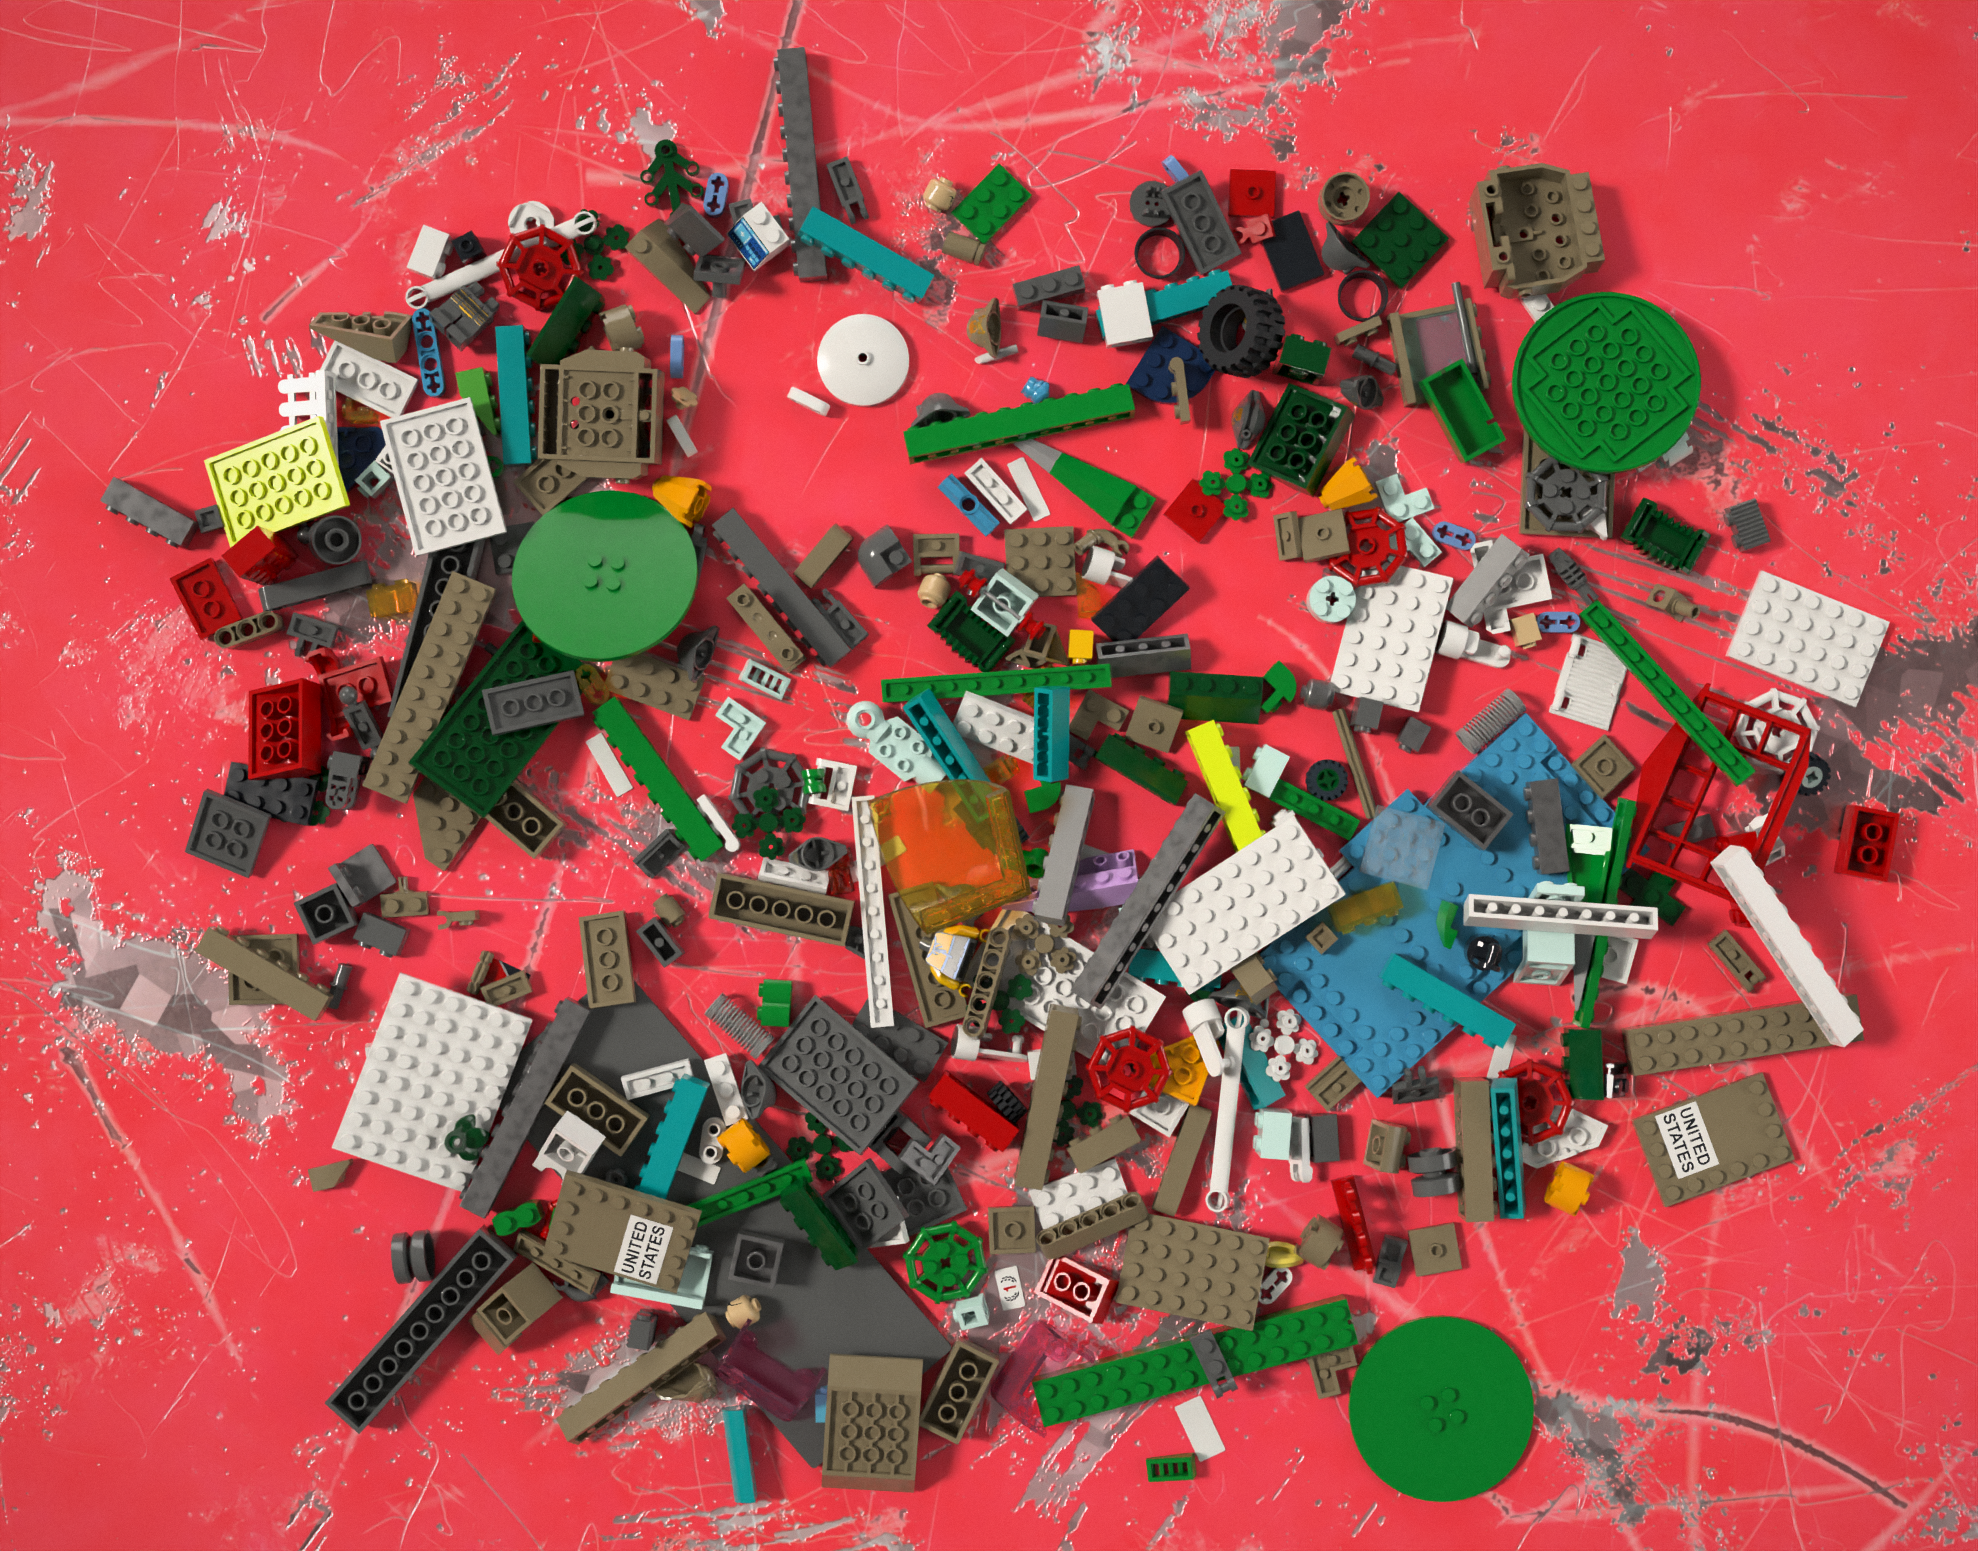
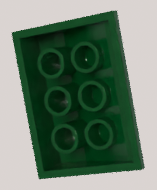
M1288 383L1247 465L1294 490L1314 497L1355 415L1345 405Z

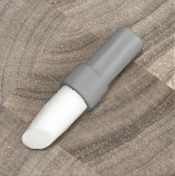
M1014 344L999 349L997 358H993L989 353H985L974 360L976 363L982 364L993 360H1001L1003 357L1019 352L1017 345Z

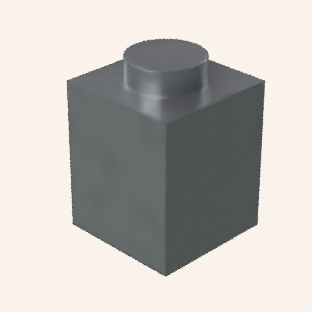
M1408 717L1395 739V742L1399 744L1398 748L1409 754L1411 751L1418 752L1431 727L1413 717Z

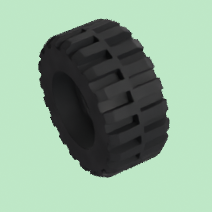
M1231 285L1216 293L1217 296H1213L1208 302V307L1204 308L1202 312L1203 318L1199 320L1198 324L1200 327V332L1197 333V339L1200 341L1198 346L1200 352L1203 353V359L1212 369L1237 377L1249 378L1262 373V370L1268 369L1271 366L1270 362H1274L1278 357L1277 352L1282 349L1283 343L1281 342L1282 338L1285 337L1286 330L1283 329L1285 317L1281 315L1283 311L1280 304H1277V300L1272 295H1269V293L1244 285ZM1246 316L1245 335L1237 346V330L1241 321Z

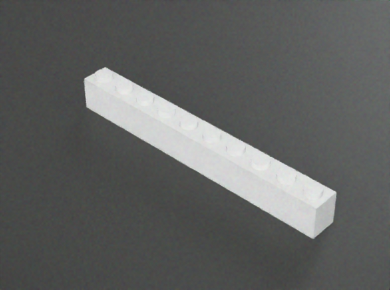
M1730 845L1710 862L1830 1044L1845 1047L1864 1030L1859 1023V1017L1851 1011L1847 1005L1848 1000L1838 991L1835 986L1836 982L1824 970L1823 962L1814 955L1811 950V944L1803 938L1799 932V926L1787 914L1788 909L1775 896L1776 891L1764 879L1763 871L1752 861L1751 853L1745 847Z

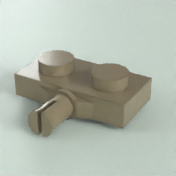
M408 876L398 877L399 891L380 895L382 918L430 914L428 891L408 890Z

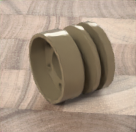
M1341 172L1333 175L1319 192L1317 202L1321 215L1325 220L1330 221L1334 225L1343 226L1358 220L1368 207L1370 199L1369 187L1364 179L1355 173ZM1340 195L1342 198H1347L1345 206L1337 202Z

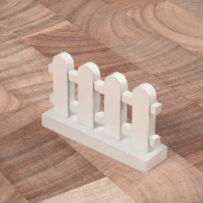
M319 370L316 373H309V378L297 379L293 374L287 375L288 379L280 381L278 385L281 393L288 394V402L280 405L279 412L282 416L289 417V425L283 426L281 430L297 425L298 416H310L311 419L323 416L339 465L335 373ZM310 393V401L296 402V394Z

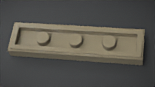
M525 1229L519 1232L513 1248L515 1252L587 1294L591 1295L594 1292L601 1273L590 1267L544 1254L543 1250L546 1241Z

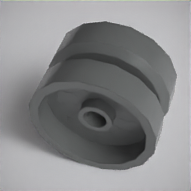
M428 1229L417 1230L413 1233L412 1237L407 1232L393 1234L391 1240V1261L394 1277L399 1285L411 1283L415 1277L419 1282L432 1281L434 1279L435 1251L432 1236Z

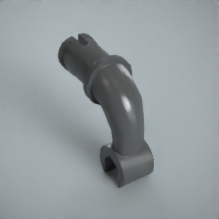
M599 1272L601 1275L591 1295L574 1287L567 1281H565L563 1286L553 1281L555 1289L563 1290L572 1300L581 1303L589 1302L592 1299L596 1300V1295L609 1283L610 1279L603 1272Z

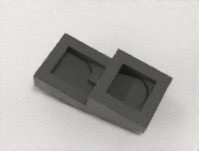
M1388 1234L1384 1235L1374 1271L1373 1283L1392 1288L1396 1287L1402 1269L1401 1263L1408 1244L1406 1239Z

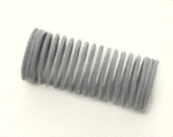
M1506 688V690L1500 693V696H1497V699L1491 701L1488 707L1482 709V712H1478V715H1475L1472 720H1469V723H1466L1455 734L1469 752L1476 754L1479 749H1482L1481 746L1485 747V744H1488V741H1491L1494 735L1497 736V733H1500L1503 727L1507 728L1506 724L1510 725L1509 722H1513V720H1516V717H1519V714H1523L1526 711V706L1511 689Z
M721 993L704 1015L709 1020L713 1019L712 1023L716 1022L715 1025L720 1024L719 1028L722 1027V1031L725 1030V1033H728L731 1039L736 1037L734 1042L738 1040L737 1044L741 1043L740 1047L744 1046L743 1050L751 1051L750 1055L757 1059L774 1040L773 1035L769 1034L765 1038L768 1031L763 1034L765 1028L760 1031L762 1026L758 1027L759 1023L752 1028L756 1020L749 1025L753 1018L747 1021L750 1016L747 1015L744 1018L746 1012L742 1014L743 1009L735 1016L740 1007L733 1012L737 1004L730 1009L734 1001L728 1005L731 999L725 1002L728 996Z

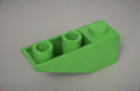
M483 367L456 372L460 396L463 399L472 398L476 415L495 437L501 438V419L496 417L495 413L498 403L496 396L491 394L490 386H493L491 373H487Z

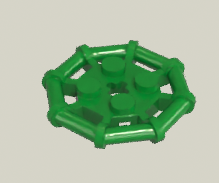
M953 1220L951 1223L920 1228L921 1231L908 1250L903 1253L909 1278V1287L932 1299L934 1304L971 1297V1292L984 1274L988 1273L982 1246L983 1239L958 1225L957 1221ZM949 1233L948 1237L943 1240H934L932 1238L934 1235ZM954 1235H959L968 1243L965 1245L954 1239ZM925 1240H928L929 1245L922 1254L917 1253ZM973 1248L976 1263H970L967 1252ZM950 1257L951 1264L945 1267L941 1266L940 1259ZM915 1260L922 1261L924 1270L918 1276ZM968 1270H974L975 1272L966 1285H964L962 1282L963 1277ZM927 1278L937 1284L936 1291L922 1283V1281ZM958 1284L960 1289L942 1292L943 1286L950 1287Z

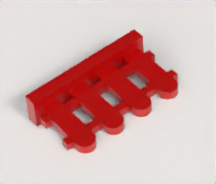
M1354 1175L1330 1180L1353 1270L1364 1269L1367 1275L1373 1274V1266L1377 1264Z

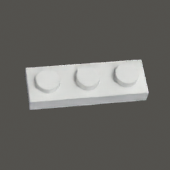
M982 458L964 473L1010 525L1028 510Z
M763 857L758 880L826 895L831 871H811L789 862L775 859L770 860Z
M727 1052L705 1059L704 1062L725 1125H732L743 1117L748 1119L749 1117L742 1102L741 1093Z
M689 1058L621 1076V1081L626 1098L630 1100L671 1089L676 1079H681L684 1073L693 1077L694 1075Z

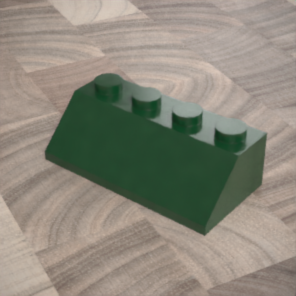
M575 276L526 355L538 366L540 364L560 365V360L570 357L572 353L575 354L581 345V342H579L583 334L587 335L593 326L591 321L596 314L599 315L604 309L605 298Z
M1170 671L1167 704L1182 709L1181 719L1214 720L1216 722L1258 724L1262 702L1263 677Z
M1114 733L1113 736L1108 734L1094 758L1170 805H1176L1188 783L1184 779L1186 775L1176 769H1173L1172 772L1164 767L1166 763L1155 756L1153 759L1145 756L1146 751L1139 746L1134 745L1133 748L1125 744L1127 739L1119 734Z
M804 1175L781 1191L780 1203L786 1212H792L795 1216L793 1219L800 1230L804 1229L809 1235L807 1237L808 1241L814 1248L818 1247L823 1253L821 1258L828 1267L832 1265L836 1271L858 1262V1249Z

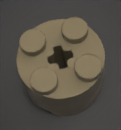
M623 304L599 313L600 320H603L605 324L603 328L612 351H620L621 347L634 348V350L642 348L645 338L641 327H636L634 324L636 322V315L632 305L627 306Z
M1317 1214V1218L1313 1217L1300 1235L1302 1243L1301 1245L1296 1243L1294 1253L1313 1266L1325 1270L1331 1262L1330 1257L1333 1252H1338L1344 1243V1240L1341 1239L1344 1231L1325 1217Z

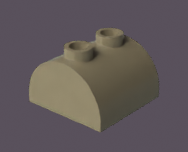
M1371 1119L1363 1164L1380 1172L1398 1174L1399 1169L1404 1168L1406 1164V1155L1403 1154L1404 1145H1408L1411 1140V1134L1407 1131L1408 1127L1392 1122Z

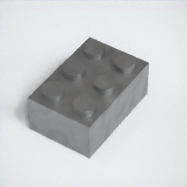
M1459 770L1452 772L1425 806L1478 850L1483 851L1513 815L1512 812Z

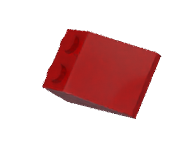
M1063 1255L1059 1258L1048 1260L1035 1294L1090 1323L1103 1324L1117 1292L1119 1280Z

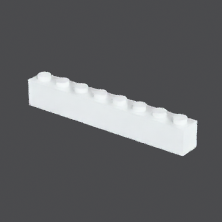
M1469 894L1464 902V926L1652 939L1658 931V908Z

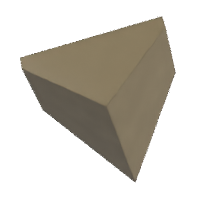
M1045 623L1043 627L1046 628V631L1039 640L1034 638L1031 641L1028 637L1022 655L1070 666L1057 632V626Z

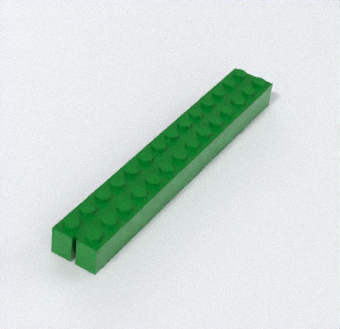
M1343 1294L1255 1317L1253 1331L1226 1325L1211 1329L1233 1377L1358 1344L1354 1325L1350 1320L1352 1317L1348 1302ZM1201 1332L1033 1376L1032 1384L1043 1426L1056 1425L1210 1384L1189 1340L1190 1337ZM1222 1376L1216 1380L1221 1381L1225 1380L1226 1378L1225 1376Z

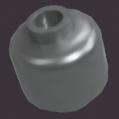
M1310 679L1307 685H1302L1300 698L1304 699V706L1307 708L1326 710L1328 706H1332L1335 689L1332 688L1331 683L1328 681Z

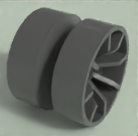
M339 515L325 516L315 521L310 527L307 535V544L312 555L319 561L327 564H344L351 561L358 554L362 544V537L357 525L349 518Z
M1434 1147L1407 1155L1409 1172L1423 1174L1411 1179L1413 1196L1433 1197L1451 1194L1462 1189L1459 1173L1446 1171L1458 1165L1455 1149Z

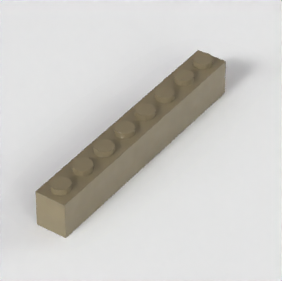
M1050 1003L1014 1176L1015 1186L1042 1190L1043 1184L1048 1183L1050 1170L1047 1169L1048 1161L1052 1162L1054 1157V1148H1051L1052 1141L1057 1140L1059 1126H1056L1057 1118H1061L1064 1105L1060 1104L1061 1098L1066 1096L1068 1083L1065 1082L1066 1074H1071L1073 1061L1070 1060L1071 1052L1075 1053L1077 1047V1039L1074 1038L1075 1031L1080 1030L1082 1022L1078 1008Z
M707 1312L697 1314L689 1324L677 1328L668 1339L659 1341L654 1349L638 1356L637 1361L633 1364L621 1368L612 1379L603 1381L598 1389L582 1396L581 1401L577 1404L565 1408L556 1420L567 1442L579 1445L725 1341L727 1338L715 1316Z

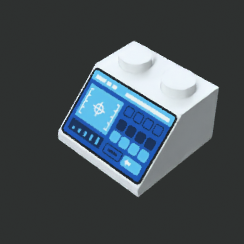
M762 202L745 213L727 233V236L753 271H756L791 245L788 236Z

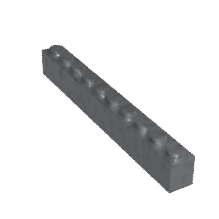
M805 47L777 49L778 57H774L775 72L779 71L780 80H776L777 94H781L782 103H778L779 117L784 118V125L780 126L781 140L786 139V148H782L783 162H788V171H784L785 183L790 185L791 194H787L788 208H792L793 216L789 217L790 231H794L795 239L791 240L792 254L796 253L797 262H793L794 276H799L800 283L828 280L826 258L821 249L815 245L809 246L800 240L801 237L797 236L812 206L821 210Z
M1195 793L1179 819L1176 820L1173 829L1162 842L1161 848L1150 861L1149 867L1142 878L1138 880L1135 889L1125 901L1118 916L1113 920L1106 935L1101 939L1094 954L1087 961V965L1082 973L1075 980L1071 988L1073 993L1099 1009L1103 1008L1226 813L1225 811Z
M570 997L558 1002L554 1010L557 1015L554 1021L550 1020L544 1030V1033L547 1034L544 1041H539L533 1052L536 1056L532 1063H527L523 1071L525 1078L522 1084L517 1083L512 1093L515 1096L512 1103H507L501 1114L504 1116L501 1125L497 1124L491 1134L494 1137L491 1145H486L480 1156L483 1160L480 1166L476 1165L470 1175V1178L473 1179L470 1186H465L459 1198L462 1199L460 1207L482 1218H486L489 1215L593 1009H589L588 1006Z

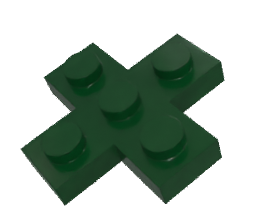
M1632 868L1622 875V884L1618 889L1633 899L1629 906L1658 908V917L1670 926L1675 924L1686 908L1668 895L1676 883V879L1653 871L1649 878L1646 879Z

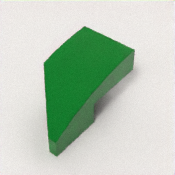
M1442 900L1436 925L1443 946L1451 949L1458 931L1450 927L1459 906Z

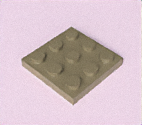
M1073 526L1004 529L1007 572L1036 592L1039 597L1077 595Z
M299 934L231 935L235 938L239 936L250 942V947L255 950L258 948L263 949L270 954L269 958L276 962L281 960L290 965L289 969L295 973L300 972ZM228 971L229 1005L284 1004Z

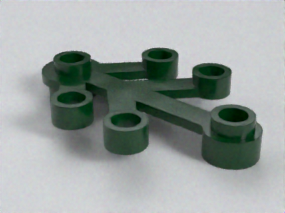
M668 139L659 141L654 150L656 158L648 170L641 172L640 179L645 185H651L655 180V174L664 164V175L653 191L645 195L644 201L647 206L651 208L656 207L659 203V198L668 186L672 206L671 216L681 205L677 184L687 190L694 199L702 198L704 190L700 184H693L674 170L673 162L683 167L691 177L699 174V165L695 161H688L679 155L677 146L673 141ZM664 147L670 148L668 154L662 153ZM692 165L697 167V170L693 173L688 170ZM645 174L652 175L649 181L643 179ZM695 188L701 189L699 195L693 194ZM654 196L656 200L654 203H648V198Z

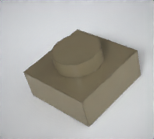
M1322 921L1305 936L1320 954L1324 953L1338 940L1335 934Z

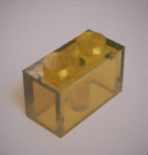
M400 579L394 581L395 585L386 586V583L372 585V589L366 590L371 618L379 619L414 612L418 599L416 583L409 582L408 579Z

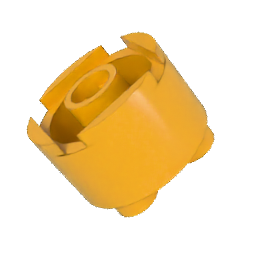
M744 1117L720 1134L717 1140L724 1149L727 1148L730 1152L727 1156L735 1166L738 1165L743 1173H746L770 1155V1150L758 1133L756 1134L752 1129L753 1126Z
M1562 1161L1553 1173L1555 1175L1553 1182H1549L1544 1201L1550 1206L1575 1217L1579 1211L1580 1204L1585 1205L1590 1193L1587 1192V1188L1591 1186L1594 1175Z

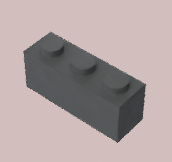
M1078 265L1014 283L1012 290L1018 311L1042 305L1043 300L1053 302L1085 293L1086 287L1080 266Z

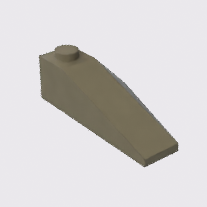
M658 218L641 229L625 248L633 258L696 314L711 297L702 281L694 280L695 268L679 239L676 241L667 233L668 227Z
M320 312L309 324V328L376 360L397 363L407 351L413 315L384 312V316H371V312H363L362 315L350 316L348 312Z

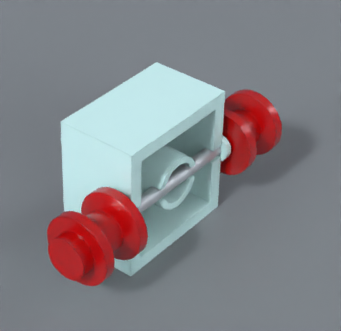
M973 568L970 572L967 569L958 579L961 582L959 587L961 589L969 588L972 591L971 596L973 598L978 593L981 594L970 610L1007 637L1017 628L1019 632L1027 631L1030 634L1029 639L1031 641L1034 638L1040 639L1046 631V628L1043 627L1046 622L1043 620L1040 622L1035 621L1031 611L1026 616V613L1039 597L1036 592L1003 568L993 576L987 586L984 585L988 579L983 578L980 580L975 576L976 570Z

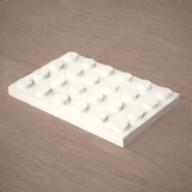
M468 397L380 421L415 556L418 557L507 533L472 398Z
M1384 563L1381 566L1382 569L1385 571L1391 563ZM1400 566L1387 584L1379 583L1355 588V606L1347 617L1330 683L1332 688L1335 689V693L1355 698L1365 697L1382 701L1384 705L1419 713L1454 578ZM1377 569L1362 571L1361 577L1380 573Z
M1761 570L1758 573L1725 656L1854 708L1857 706L1890 622Z

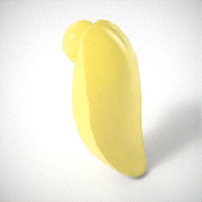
M1274 1241L1269 1242L1265 1266L1288 1268L1302 1264L1304 1259L1294 1253V1245Z

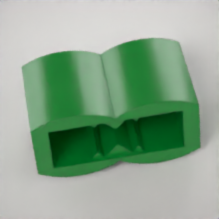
M764 979V983H759L758 996L763 998L762 1006H758L757 1020H761V1025L790 1026L793 980Z
M531 1199L522 1203L518 1208L511 1207L501 1211L492 1219L497 1235L504 1236L515 1232L519 1227H530L536 1224L545 1216V1212L540 1199Z

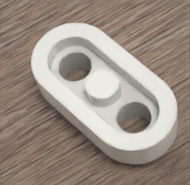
M719 1117L709 1118L702 1128L699 1155L702 1161L707 1164L718 1162L723 1155L724 1148L718 1142L717 1137L726 1130V1125ZM712 1125L718 1128V1132L715 1134L710 1131V1126ZM712 1148L715 1151V1155L708 1156L707 1149Z

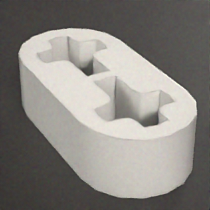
M791 387L787 395L788 399L822 416H826L831 407L826 402L795 387Z
M674 415L666 421L687 457L689 458L698 451L678 416Z
M1273 1268L1262 1280L1261 1289L1267 1290L1271 1285L1274 1287L1270 1290L1271 1297L1269 1298L1266 1296L1261 1298L1262 1293L1260 1290L1259 1302L1271 1304L1288 1287L1292 1281V1273L1289 1268ZM1278 1271L1281 1273L1286 1271L1285 1276L1287 1279L1285 1281L1281 1279L1275 1284L1274 1282L1278 1278L1276 1273Z

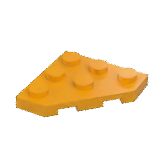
M1194 1035L1164 1047L1170 1067L1173 1070V1075H1170L1162 1093L1195 1107L1209 1072ZM1215 1040V1042H1216V1044H1217V1047H1218L1220 1041ZM1155 1052L1150 1056L1154 1068H1161ZM1153 1075L1148 1085L1150 1089L1154 1088L1160 1075Z

